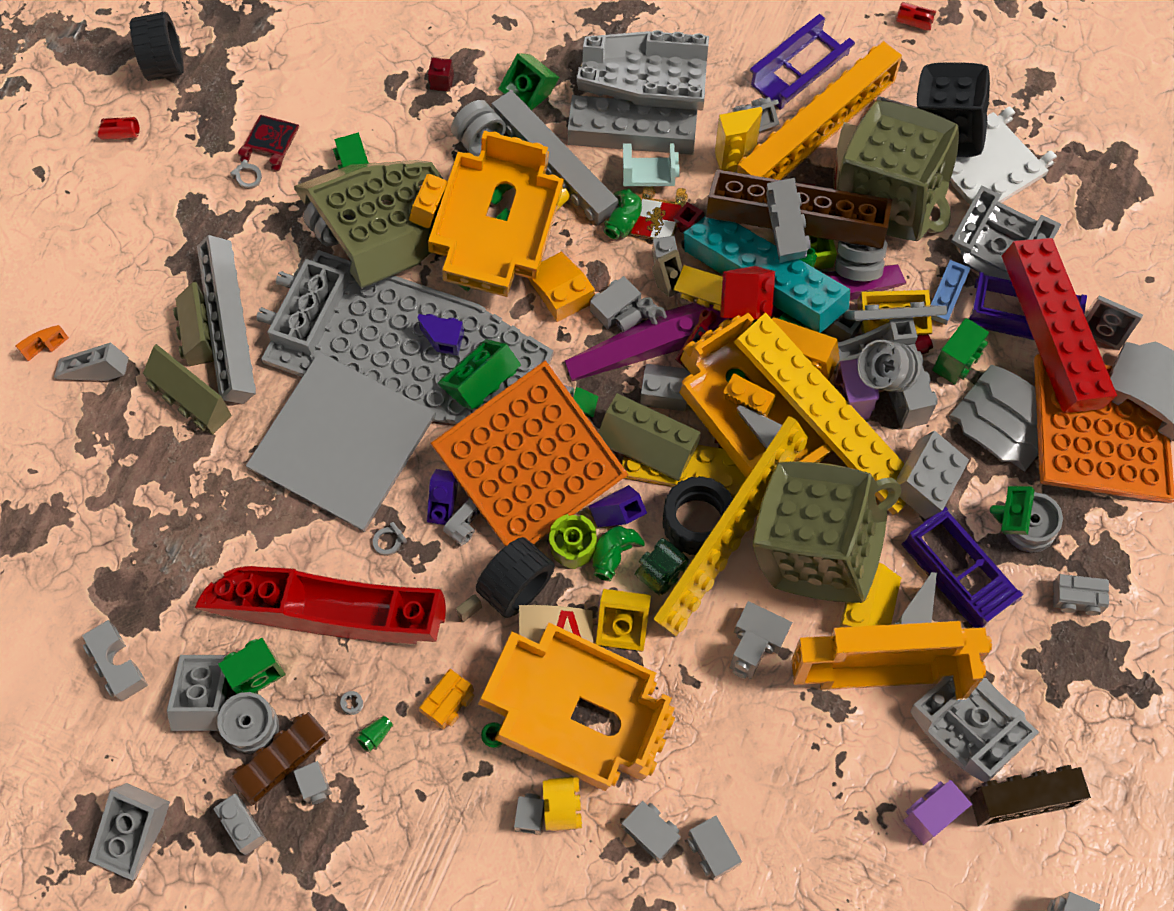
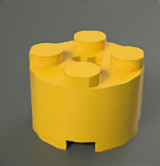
M579 777L543 780L546 831L582 828L581 813L576 814V811H581L580 794L575 795V792H580Z

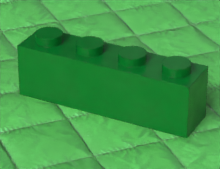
M359 132L334 139L336 148H333L336 161L341 160V165H338L339 169L354 164H368Z

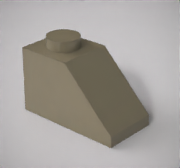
M677 249L658 258L652 268L657 287L669 297L679 293L674 288L683 266Z

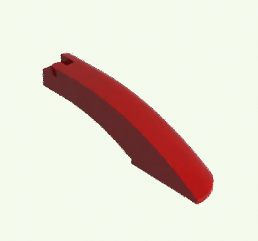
M243 566L223 573L224 576L215 583L211 582L205 588L195 606L197 610L288 630L357 640L417 644V641L436 642L440 623L445 622L446 603L441 589L361 583L305 573L293 568Z

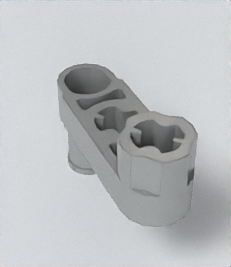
M471 498L449 519L443 529L447 535L461 546L472 538L475 530L469 524L480 513Z

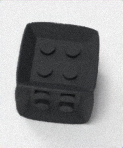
M942 62L925 65L921 71L917 90V108L943 117L958 125L957 157H974L981 155L983 152L990 96V73L988 66L978 63Z

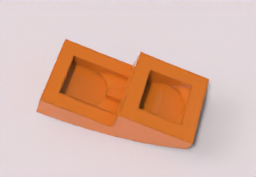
M59 325L28 336L15 345V347L27 361H30L45 347L53 352L69 337Z

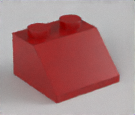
M758 266L724 271L720 317L735 318L738 315L742 317L749 313L753 319H759L765 312L768 316H772L775 271Z

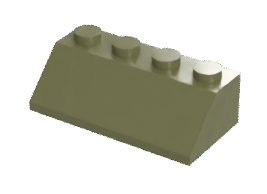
M156 344L153 347L143 372L148 380L146 385L155 393L157 391L163 394L162 398L169 405L175 404L178 406L177 410L185 418L191 417L194 419L193 423L202 432L207 430L213 435L232 416L223 398Z
M618 393L606 411L599 430L600 436L611 450L677 481L680 480L699 444L701 433Z

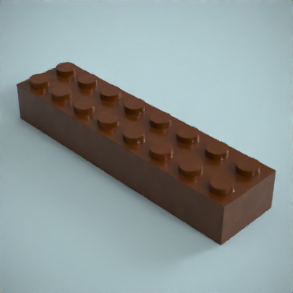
M716 169L708 196L706 218L773 229L766 199L767 183L781 180ZM796 183L797 193H800L802 203L800 211L801 214H804L806 228H804L805 236L883 249L892 199Z

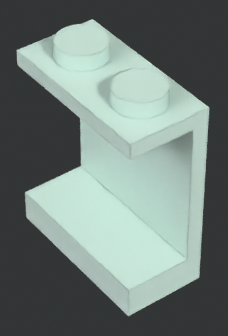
M670 143L669 158H632V144H623V186H675V177H679L680 168L679 152H675L674 143Z

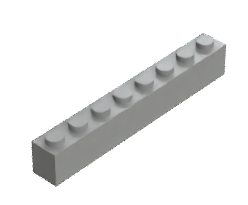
M512 90L492 102L494 113L505 122V131L510 137H517L531 143H540L548 147L549 159L545 173L564 179L563 189H567L572 202L584 210L587 218L594 220L597 225L607 220L613 210L618 208V199Z
M208 235L197 245L219 395L224 401L244 404L256 394V386L252 373L253 367L246 336L234 252L230 240Z

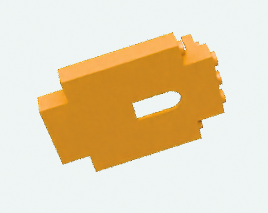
M484 131L481 138L479 157L471 153L457 152L428 240L429 252L447 256L442 270L443 281L508 297L514 274L536 280L564 179L556 175L545 174L549 159L548 147L540 143L523 141L517 137L511 138L497 132ZM500 184H510L516 191L507 221L487 216L494 190Z
M749 313L742 317L738 315L732 320L729 318L724 320L715 331H707L701 336L699 341L696 343L692 341L683 348L684 352L680 360L691 374L682 381L679 393L743 475L748 478L766 449L737 413L738 404L725 399L724 390L728 384L726 372L730 369H739L746 374L752 383L775 394L776 400L767 418L783 425L788 416L798 421L807 435V444L796 455L794 461L819 463L834 453V451L734 343L752 325L754 319Z
M960 621L834 628L831 636L802 637L799 639L791 660L794 685L820 683V690L938 684L943 676H953L956 700H967L986 675V667L983 660L992 650L991 637L986 634V628L961 629Z
M552 623L547 624L538 643L515 632L510 633L478 702L479 705L505 717L495 740L571 776L579 777L580 780L603 791H606L611 785H616L620 776V772L617 770L641 781L648 775L652 776L657 762L654 761L657 752L661 753L666 743V739L663 738L665 731L671 729L675 717L672 716L675 708L669 705L671 697L662 694L658 699L651 697L657 685V682L654 681L656 672ZM579 698L615 714L620 721L618 733L613 736H607L572 720L571 716Z

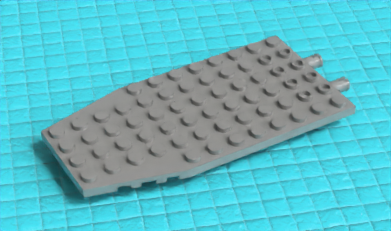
M320 250L317 251L313 261L305 259L297 276L284 273L283 271L278 273L281 276L277 275L276 284L290 288L277 313L261 307L259 311L262 313L258 312L256 317L257 321L271 325L267 331L271 341L261 358L263 364L303 377L318 352H321L434 411L436 416L432 422L457 424L481 407L479 406L472 410L461 406L439 386L438 382L485 339L507 344L521 363V366L512 377L500 384V388L496 392L489 394L484 399L482 405L545 360L550 364L554 355L552 349L533 337H528L521 333L520 329L502 321V318L496 314L489 313L480 304L394 275L361 289L350 273L352 261ZM418 314H433L439 318H455L463 322L464 336L458 356L435 351L419 327Z

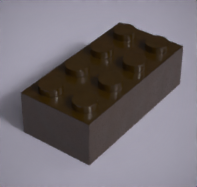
M1071 765L1058 767L1056 771L1048 774L1046 770H1040L1031 773V776L1022 778V775L1006 778L1007 781L999 784L997 780L981 783L982 786L975 788L976 792L970 796L978 827L1077 807L1091 798L1082 768L1072 769Z

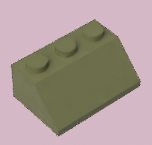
M193 282L175 298L177 307L173 308L176 321L179 320V326L176 327L177 336L182 341V346H179V353L181 359H185L189 366L214 361L205 298L197 282Z

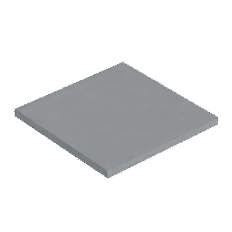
M318 352L246 464V467L365 532L435 418L436 413L335 359Z

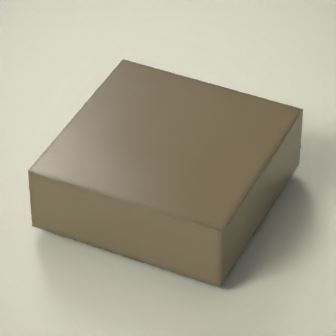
M473 594L457 607L458 617L465 622L482 608L481 600L476 594Z

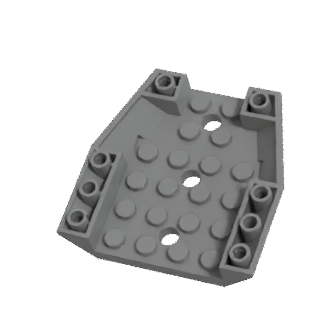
M660 30L587 36L583 44L582 67H579L577 74L578 90L600 96H612L620 101L622 99L632 101L633 104L639 106L703 111L709 36L700 33L694 35L682 32L664 33Z

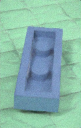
M952 260L949 261L931 305L947 306V314L931 316L932 320L947 325L970 267Z

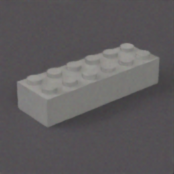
M572 95L568 123V145L623 149V144H632V150L669 153L670 143H674L675 152L693 155L697 110L639 106L633 104L632 101L624 99L620 101L614 98Z

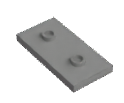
M910 302V307L893 308L865 305V309L847 310L844 313V318L857 321L938 316L947 314V306H924V302Z

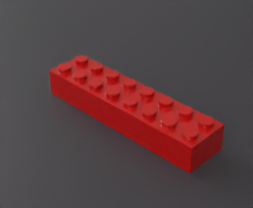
M1053 238L1013 241L1002 254V259L1063 414L1103 409L1117 397V393Z

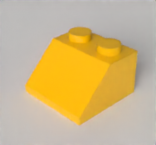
M603 589L596 645L644 651L651 595Z

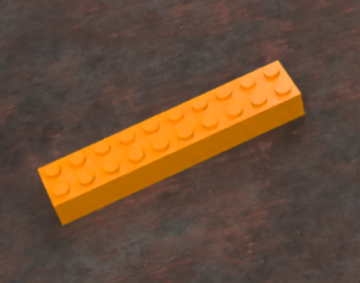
M884 41L878 46H873L864 58H859L850 70H845L836 82H831L822 94H817L809 105L800 108L795 117L787 119L782 128L777 132H772L763 144H758L748 157L744 156L737 164V173L782 180L840 130L844 122L848 123L895 82L902 55Z

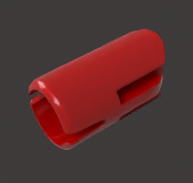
M901 2L896 22L931 31V24L934 22V16L937 11Z
M135 117L103 118L99 126L98 137L102 140L137 138L139 135L136 134L140 133L139 122Z

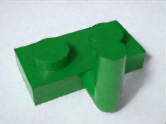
M1008 486L1005 505H992L990 507V513L998 523L1002 524L1001 531L1004 534L1028 535L1035 491L1032 486Z

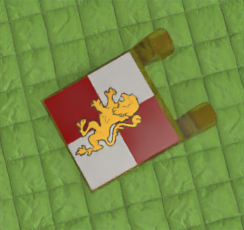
M644 186L641 214L631 230L630 236L651 240L653 238L674 236L677 224L673 217L688 199L686 189L678 188L675 202L653 199L656 193L655 188H653L654 186Z

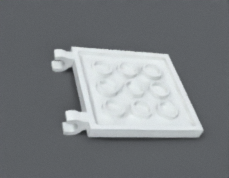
M1007 107L999 116L994 112L987 115L986 139L981 155L956 157L949 183L969 205L973 202L981 185L1001 194L998 202L1003 203L1046 176L1049 171L1047 168L1054 164L1052 160L1057 155L1052 150L1038 160L1007 127L1006 124L1013 120L1011 116L1015 114L1011 107Z

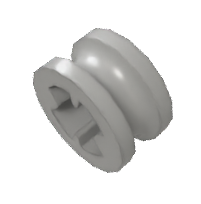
M349 691L342 696L340 705L346 714L355 715L362 710L363 700L359 693ZM352 697L357 698L356 703L358 706L356 708L352 706V709H348L346 700L348 698L352 700Z

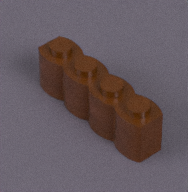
M310 712L305 715L304 713L298 715L292 721L293 725L290 729L278 732L273 737V742L270 746L258 749L253 754V759L247 765L242 764L233 771V777L230 781L249 804L254 805L261 800L272 788L282 782L293 770L305 762L311 754L320 749L331 738Z

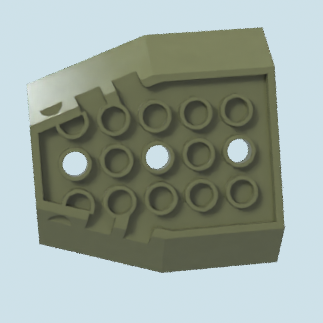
M409 160L354 164L294 186V190L304 204L312 202L352 261L350 273L361 289L418 265L431 253L428 248V240L437 213L430 228L415 224L409 218L412 206L420 190L419 186L423 184L426 175L432 174L443 179L432 162ZM382 200L391 201L392 204H391V205H385V204H383L381 201H382ZM348 214L353 216L354 219L346 220L343 216Z

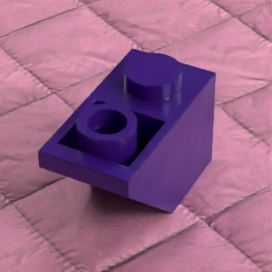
M418 314L419 327L435 351L458 356L464 336L463 322L455 318H439L433 314Z
M436 469L430 478L427 511L428 523L446 525L453 515L458 481L451 471Z
M630 485L588 506L597 527L625 525L647 514L640 494Z

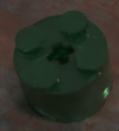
M661 538L651 553L647 551L639 560L641 566L636 570L635 575L660 596V594H665L679 580L677 578L681 571L685 572L690 559L668 540Z

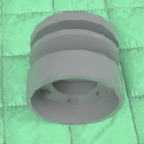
M875 340L866 345L858 358L859 376L867 386L873 389L903 392L910 389L917 382L921 371V362L917 352L912 347L898 342Z

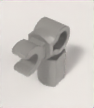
M646 297L637 302L636 308L631 307L617 316L615 322L619 329L625 332L641 322L642 318H648L652 324H657V317L662 316L666 318L667 316L663 307H657L653 303L652 298Z

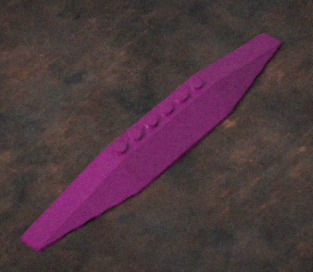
M898 264L884 266L883 275L879 279L872 281L851 280L839 275L836 271L822 272L850 289V301L858 299L861 292L885 291L906 285V280ZM694 302L666 310L667 317H657V324H652L650 319H647L627 331L621 332L565 360V364L571 381H576L681 350L698 324L700 313L703 310L713 311L717 315L715 321L707 327L712 331L719 328L718 326L728 318L720 317V311L713 309L714 305L710 304L709 308ZM773 306L772 316L769 317L771 319L773 317L779 318L784 312Z

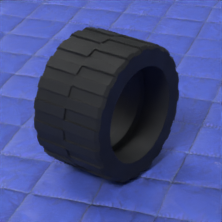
M160 12L131 18L130 35L132 45L144 78L148 81L182 75L184 72L183 56L178 35L170 15L167 12Z
M703 476L689 477L673 486L670 493L666 496L662 524L666 538L669 539L673 547L675 546L682 553L685 552L692 556L698 553L712 530L698 533L686 529L676 517L678 508L690 501H704L714 506L722 517L733 500L731 493L723 484Z
M518 538L505 546L488 563L477 580L476 592L504 618H510L519 613V605H529L538 596L554 572V563L527 538Z

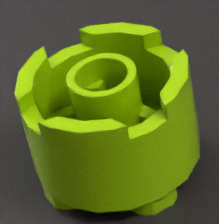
M566 514L553 523L549 541L551 554L554 559L569 569H576L590 562L597 545L596 528L588 518L583 515L569 516V514Z

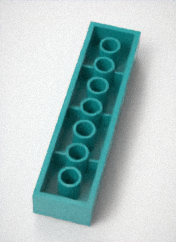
M705 216L684 232L685 252L722 275L724 271L751 266L775 271L773 306L816 332L821 333L849 309V288L799 259L779 262L776 245L738 223L715 220Z

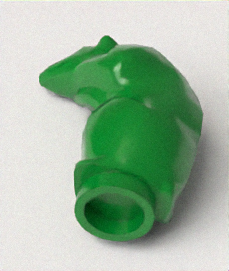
M630 189L613 193L619 200V207L613 210L609 221L604 222V233L615 240L620 236L623 238L627 237L641 214V198Z
M616 526L608 530L600 537L593 555L592 566L595 570L593 574L603 581L610 582L621 562V553L631 549L632 545L644 546V540L634 529Z

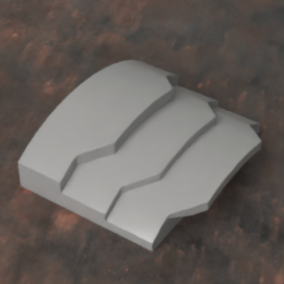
M981 185L951 242L960 248L963 263L979 273L983 272L984 275L1011 280L1003 262L1002 254L1013 241L1054 239L1061 224L1042 214L1037 221L998 202L1001 194Z
M1156 341L1142 345L1125 342L1109 372L1110 379L1117 393V397L1112 402L1119 406L1128 398L1162 420L1158 432L1174 441V351Z
M990 365L949 415V418L961 426L964 435L983 446L1001 462H1012L1025 472L1039 454L1035 386L1008 370Z
M946 676L919 699L910 711L924 733L950 760L982 782L990 781L1039 733L1026 720L1025 713L1005 698L987 678H983L967 700H956L953 676Z

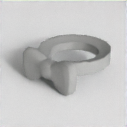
M246 159L230 173L233 179L236 178L240 186L247 189L257 187L262 179L260 169L253 164H248ZM243 169L253 170L257 174V179L253 183H245L241 180L239 172Z
M394 522L390 523L391 527L380 529L373 537V546L381 555L390 556L399 550L402 543H407L406 538ZM385 533H395L398 536L395 545L388 550L381 549L378 545L379 537Z

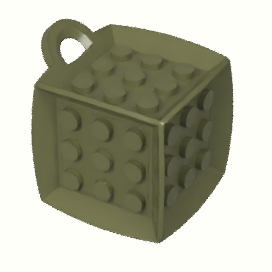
M875 101L858 124L847 146L839 171L837 190L892 199L886 235L919 241L926 232L938 233L944 231L948 227L951 218L950 207L945 196L957 157L958 125L918 108L886 101ZM937 203L940 208V218L937 221H931L929 216L934 205Z
M779 462L763 496L753 538V549L758 565L769 583L776 589L809 598L850 603L864 602L872 586L880 561L886 530L887 510L899 499L902 491L901 486L893 478H883L875 481L870 473L843 466L815 462ZM880 490H887V498L877 505L875 493Z

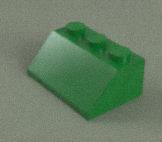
M485 339L446 374L438 384L461 406L473 410L481 406L489 394L496 392L504 380L512 377L521 366V363L507 344Z

